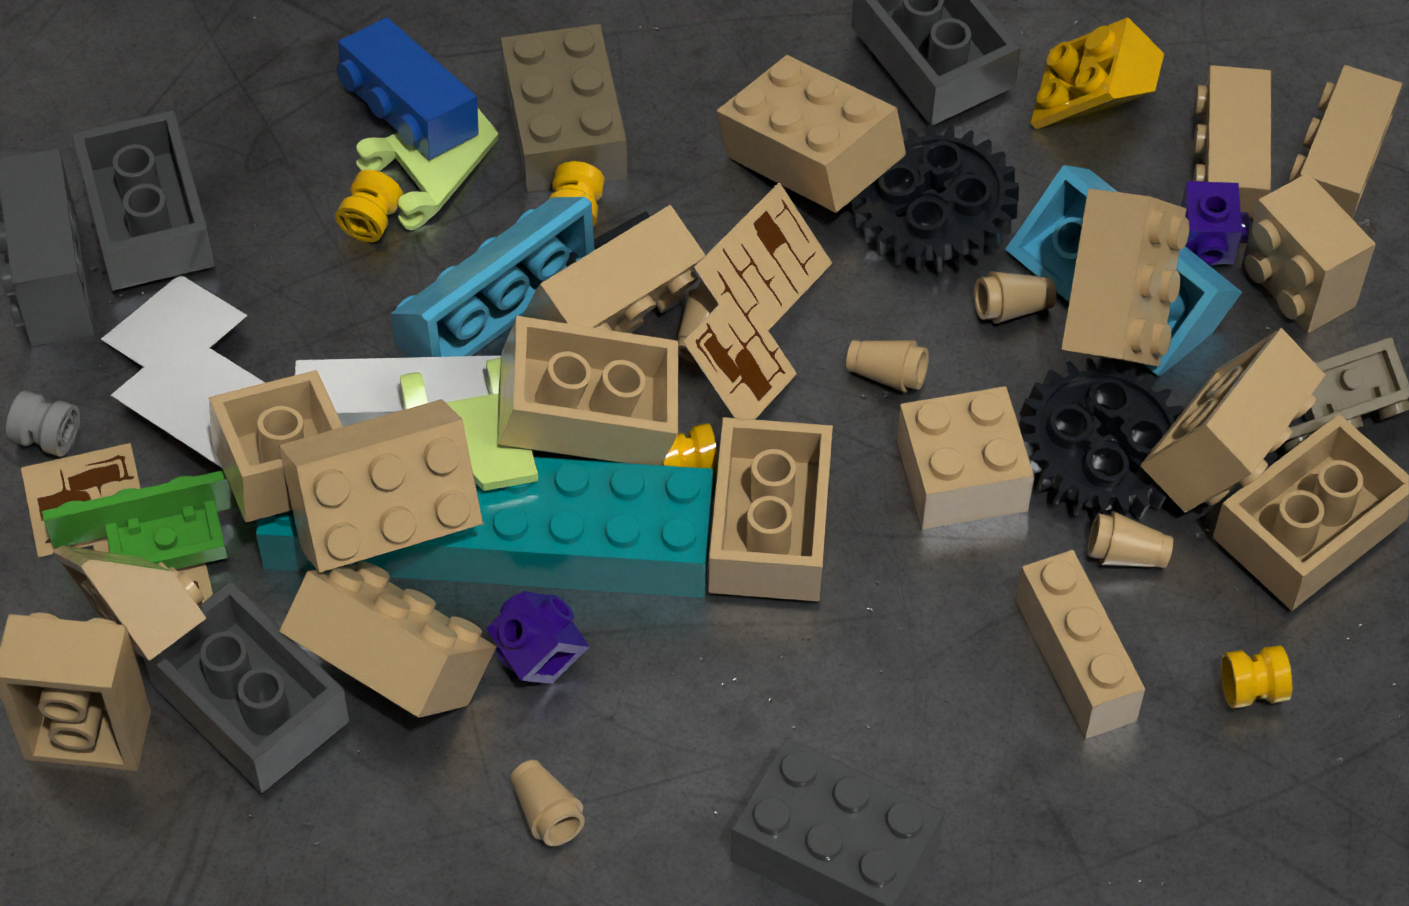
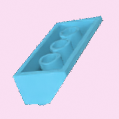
M1063 165L1005 250L1037 276L1051 277L1055 283L1056 292L1069 302L1088 188L1117 191L1090 169ZM1186 246L1179 251L1176 271L1180 275V289L1176 300L1170 304L1167 322L1171 327L1169 349L1162 356L1160 367L1144 364L1159 376L1163 375L1212 335L1242 294V291Z
M553 197L537 209L526 211L512 227L498 237L487 239L473 255L459 265L451 266L444 270L434 283L417 295L405 298L397 306L396 310L391 313L395 344L409 358L473 356L513 326L516 316L523 315L539 284L567 267L565 264L568 261L570 252H575L579 256L576 259L578 261L594 251L592 203L586 197Z

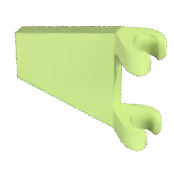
M478 108L479 135L430 160L415 146L406 144L399 133H395L386 138L371 137L358 142L356 150L361 158L356 161V164L360 171L375 170L380 172L395 158L422 191L406 193L398 200V206L402 210L398 214V220L405 229L412 231L425 224L441 209L498 141L499 133Z
M502 357L486 361L488 370L487 385L490 395L445 402L463 419L474 480L483 491L538 481V472L531 449L498 444ZM415 372L401 375V399L404 409L428 403L422 374Z

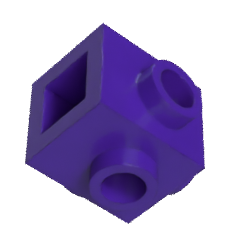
M1186 181L1181 207L1187 208L1185 217L1189 222V236L1185 246L1208 265L1234 264L1239 243L1247 244L1250 230L1249 213L1241 212L1239 183Z
M523 591L512 596L502 605L500 609L501 614L486 628L498 646L496 648L498 657L509 669L516 672L521 681L553 684L590 647L572 622L574 614L571 608L561 598L553 594L547 595Z

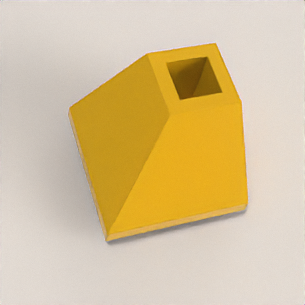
M1128 17L1107 26H1100L1094 31L1071 41L1059 43L1050 49L1047 56V63L1040 89L1036 96V104L1030 124L1035 129H1040L1116 107L1154 92L1164 53Z

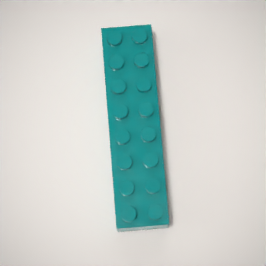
M533 457L538 472V481L486 491H483L475 483L482 525L361 560L379 566L387 571L390 577L705 598L713 504V469ZM293 510L258 520L256 537L263 569L303 572L317 570L301 550ZM360 561L350 563L344 566L357 565Z

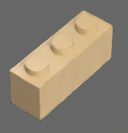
M1344 64L1337 84L1328 81L1318 107V110L1325 112L1322 120L1315 117L1312 118L1303 144L1304 147L1310 148L1308 156L1297 155L1288 183L1309 173L1353 219L1393 117L1403 83Z
M1210 65L1206 85H1197L1195 93L1194 115L1203 116V124H1196L1193 154L1202 155V164L1195 165L1193 181L1239 183L1241 212H1248L1250 220H1253L1258 199L1266 196L1271 191V70Z
M1074 550L1022 566L1015 601L1084 738L1088 739L1137 722L1145 687Z

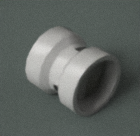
M27 390L21 391L13 401L6 422L7 439L10 442L23 446H29L35 442L41 446L44 452L62 457L66 455L75 441L80 423L79 408L75 404L61 400L53 404L46 403L44 396Z

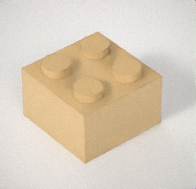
M1306 173L1258 199L1242 263L1245 265V269L1251 279L1256 283L1262 284L1276 299L1283 314L1289 319H1294L1308 334L1356 307L1376 244L1309 173Z
M317 370L208 397L212 444L245 523L292 510L278 445L343 427Z
M1006 386L900 404L896 440L922 530L1028 511L1034 473Z

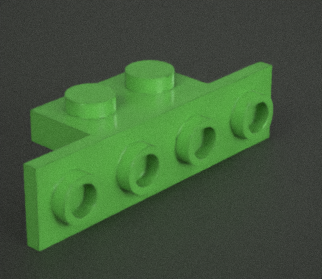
M224 470L195 477L181 476L171 480L169 483L142 489H123L114 495L89 501H70L60 505L58 508L44 510L42 514L53 549L59 548L61 545L69 546L107 537L110 553L142 557L155 564L163 562L168 569L170 567L180 569L228 558L218 512L239 506Z

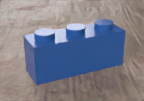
M388 17L338 41L339 64L337 65V74L343 86L348 91H354L369 105L375 116L384 118L398 131L406 144L415 146L429 160L479 135L477 96Z

